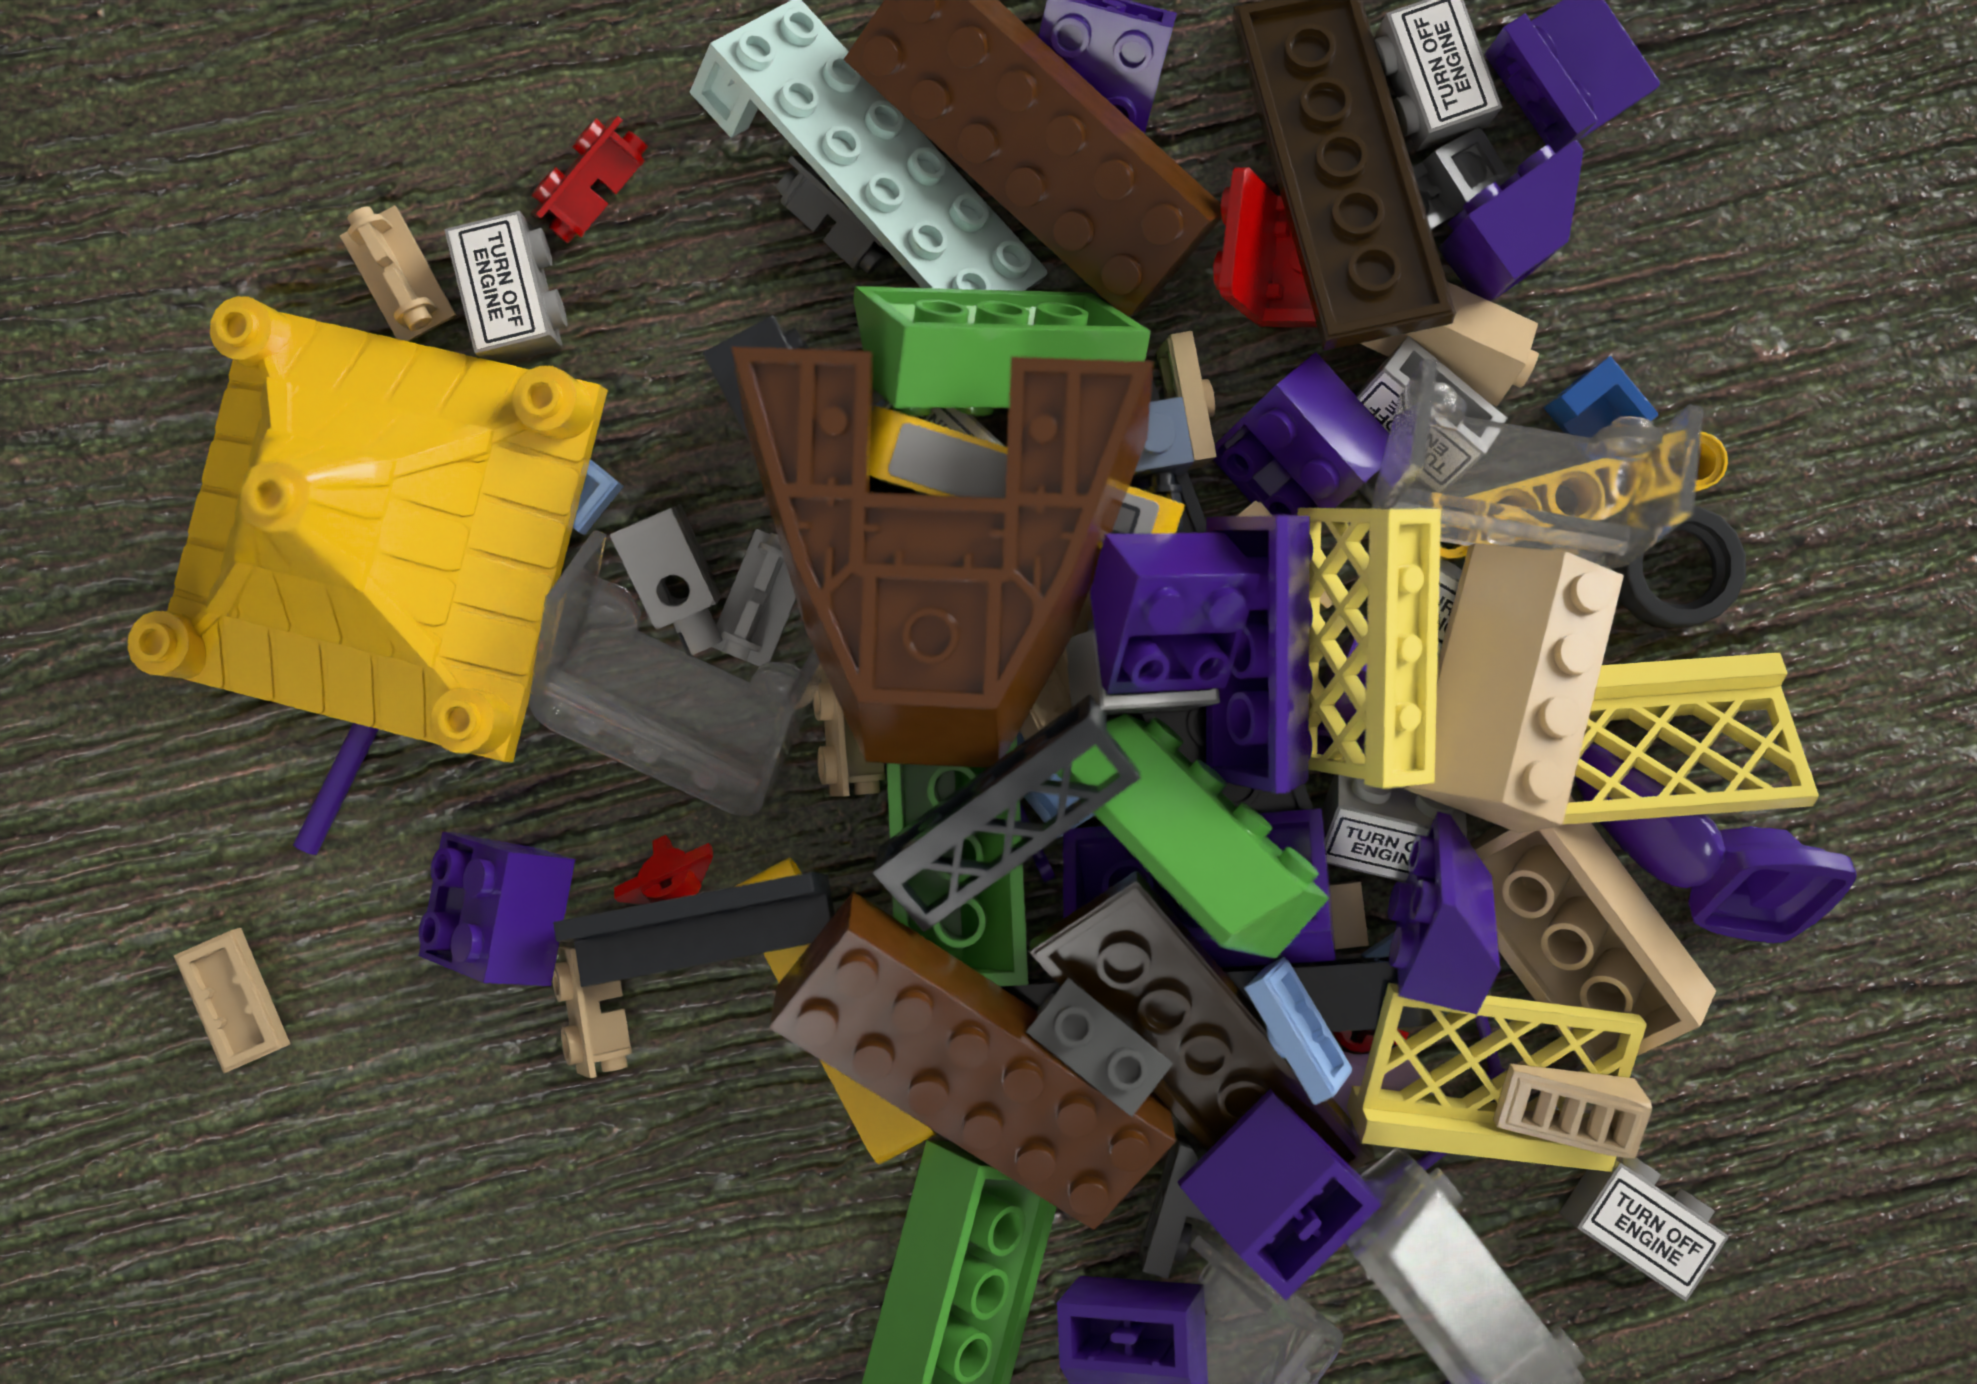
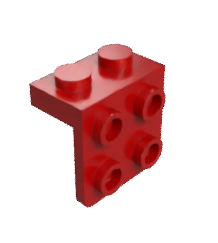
M1249 167L1234 168L1231 186L1224 189L1221 198V217L1226 229L1223 251H1218L1214 260L1213 277L1216 288L1220 290V295L1223 299L1258 327L1317 328L1281 196H1277Z

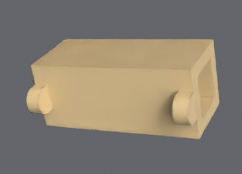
M1447 282L1456 311L1452 324L1360 343L1389 357L1409 335L1486 401L1495 406L1499 405L1512 385L1519 388L1525 385L1539 356V353L1531 350L1538 323Z

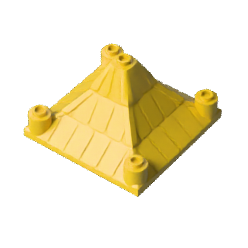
M236 296L224 301L212 316L210 336L215 348L222 355L233 359L228 375V386L223 394L215 425V436L210 444L201 479L200 493L197 495L187 543L183 548L174 582L173 597L170 599L167 611H152L141 616L133 624L128 635L127 646L132 662L139 670L150 675L181 678L435 743L453 753L475 754L502 762H513L608 390L600 384L575 379L553 366H538L529 370L335 324H328L278 312L248 296Z

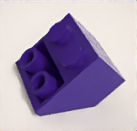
M1576 139L1557 153L1553 151L1549 144L1541 148L1515 169L1517 173L1506 180L1500 187L1494 182L1484 188L1462 206L1464 208L1462 212L1447 223L1453 232L1440 245L1438 250L1469 292L1492 302L1531 275L1569 242L1584 151Z
M1315 352L1276 384L1214 444L1217 457L1213 461L1251 503L1254 501L1261 502L1272 516H1298V508H1336L1371 478L1402 447L1318 353Z
M1225 533L1105 534L1090 597L1101 684L1107 694L1226 688L1261 573Z
M1437 811L1427 835H1417L1413 842L1408 864L1409 875L1406 882L1397 881L1391 892L1388 918L1396 921V931L1390 946L1389 964L1392 967L1398 968L1399 997L1477 1015L1500 971L1492 875L1450 814Z
M442 831L439 849L434 854L431 863L433 882L428 908L419 925V941L421 945L418 956L483 983L551 986L560 943L556 942L553 922L564 920L575 859L539 848Z
M1271 1089L1177 1181L1179 1187L1237 1255L1285 1300L1313 1275L1382 1206L1361 1176Z
M1078 1276L1058 1300L1060 1368L1069 1384H1208L1204 1284Z

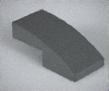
M1481 127L1435 150L1422 163L1412 167L1431 231L1452 220L1464 210L1462 206L1484 188L1494 182L1500 187L1511 177Z

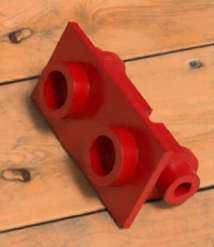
M619 116L609 118L605 124H602L595 118L571 146L580 155L565 173H562L555 166L531 194L539 204L530 214L534 218H542L548 211L555 217L548 228L567 244L575 235L582 238L587 229L608 205L604 199L590 188L598 179L614 194H617L636 170L645 162L642 155L648 149V146L630 130L622 138L614 131L623 121Z

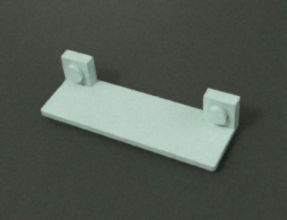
M791 0L710 43L691 87V95L730 138L747 130L759 109L921 288L1029 291L1047 275V269L928 138L843 60L848 53L846 48L802 0Z

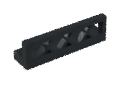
M1089 694L879 846L873 873L925 932L1140 780V770L1107 731L1106 713ZM1095 745L1117 770L1116 773L1098 786L1070 782L1072 762ZM1063 769L1061 781L1049 779ZM1031 791L1059 795L1057 815L1044 824L1015 821L1017 801ZM1067 796L1079 797L1077 801L1066 808ZM1009 808L1007 820L995 818ZM976 830L1005 834L1003 853L991 862L961 859L963 840ZM1013 835L1024 836L1022 840L1012 846ZM955 846L954 858L942 856ZM922 869L952 872L950 891L929 906L924 903L906 882ZM959 873L971 875L958 884Z
M808 872L553 923L556 942H574L581 987H590L810 945L835 913L828 875Z

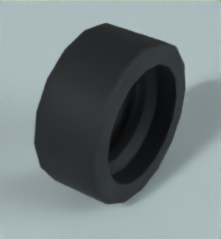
M1672 506L1636 520L1620 536L1612 555V571L1624 575L1618 597L1620 602L1637 619L1658 628H1685L1696 626L1721 616L1737 600L1746 578V554L1737 532L1720 515L1699 506ZM1667 531H1686L1695 535L1706 546L1712 560V580L1708 590L1698 600L1686 605L1669 604L1658 599L1649 590L1643 575V555L1647 546L1658 535Z

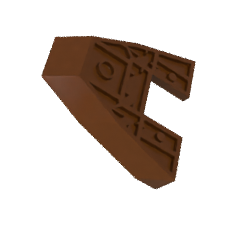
M731 347L745 427L802 621L865 762L977 768L990 767L1009 751L1072 637L1094 579L1105 534H1111L1148 438L1153 361L1011 357L1005 498L869 493L874 354L872 352Z

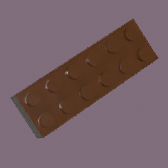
M884 0L843 59L1110 305L1128 317L1134 316L1149 306L1222 219L1221 203L999 0Z
M854 891L776 987L769 1028L1093 1230L1098 1227L1176 1142L1171 1110L1153 1090L1131 1117L1026 1032L1037 1018V1010Z

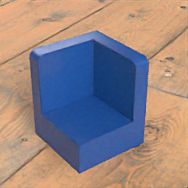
M1611 356L1591 367L1543 407L1587 461L1603 457L1633 431L1649 424L1658 416L1655 408Z

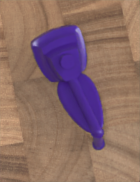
M1593 743L1580 757L1581 760L1610 778L1624 762V760L1608 750ZM1635 767L1620 782L1621 785L1640 797L1659 796L1665 788L1664 785ZM1574 776L1585 801H1592L1600 791ZM1707 814L1600 822L1620 848L1657 880L1675 887H1692L1688 905L1696 925L1713 933L1732 938L1767 943L1786 942L1828 914L1842 900L1857 878L1850 857L1827 852L1822 848L1802 845L1787 830L1750 826L1719 830L1715 822Z

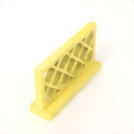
M1298 508V516H1310L1309 534L1313 541V557L1309 564V600L1313 609V621L1309 629V666L1313 676L1312 690L1309 694V732L1313 745L1312 754L1309 759V770L1364 779V785L1379 788L1434 783L1441 509ZM1321 522L1326 523L1337 540V544L1327 558L1321 550ZM1368 530L1369 556L1360 543ZM1347 559H1349L1359 575L1358 580L1349 592L1337 576V573ZM1324 591H1326L1336 607V610L1326 624L1320 615V597ZM1367 596L1368 623L1359 611V607ZM1346 625L1358 643L1348 659L1336 642V638ZM1323 656L1335 674L1325 689L1318 679L1319 661ZM1367 663L1365 689L1357 674ZM1344 691L1357 711L1347 725L1335 707V703ZM1321 722L1324 723L1334 740L1323 755L1317 754V731ZM1364 730L1365 756L1356 742Z
M1780 652L1601 665L1575 771V776L1600 792L1592 801L1568 803L1562 825L1813 806L1819 794L1781 688L1788 673ZM1767 710L1773 730L1764 738L1734 720V716L1739 711ZM1694 715L1713 728L1700 743L1670 725L1669 722L1674 716ZM1631 720L1649 732L1635 748L1604 728L1610 721ZM1721 733L1755 752L1743 768L1709 749ZM1657 737L1689 756L1677 773L1645 754ZM1593 742L1624 760L1623 764L1611 778L1580 759ZM1765 758L1788 772L1792 786L1773 788L1750 773L1759 761ZM1699 762L1731 783L1723 792L1708 793L1685 778ZM1635 767L1664 785L1665 788L1659 796L1640 797L1621 785L1620 782Z
M1388 983L1361 1086L1352 1085L1346 1108L1363 1144L1612 1172L1616 1160L1614 1156L1497 1127L1493 1118L1508 1070L1491 1080L1479 1062L1512 1042L1524 1059L1518 1063L1519 1065L1545 1068L1575 1050L1586 1066L1578 1072L1630 1078L1647 1024L1640 1014L1488 995L1478 1014L1475 1015L1399 997L1398 984ZM1403 1006L1430 1009L1438 1019L1407 1040L1403 1038L1397 1029ZM1442 1011H1447V1012H1450V1013H1448L1447 1015H1444V1013H1443ZM1478 1015L1494 1017L1501 1028L1469 1048L1456 1032L1457 1028ZM1505 1019H1511L1512 1021L1507 1023ZM1541 1023L1557 1025L1564 1035L1531 1056L1518 1039ZM1568 1027H1576L1571 1031L1568 1029ZM1603 1031L1621 1033L1616 1049L1593 1063L1581 1048L1582 1044ZM1449 1035L1461 1053L1428 1072L1416 1054ZM1395 1040V1042L1398 1045L1392 1049V1045ZM1408 1059L1421 1076V1078L1400 1091L1381 1089L1384 1074ZM1470 1067L1473 1068L1484 1084L1463 1098L1447 1097L1440 1088V1086ZM1559 1095L1556 1105L1559 1110L1555 1109L1554 1114L1561 1113L1566 1097ZM1538 1097L1527 1103L1526 1111L1535 1110ZM1590 1113L1583 1114V1117L1586 1118L1590 1116Z

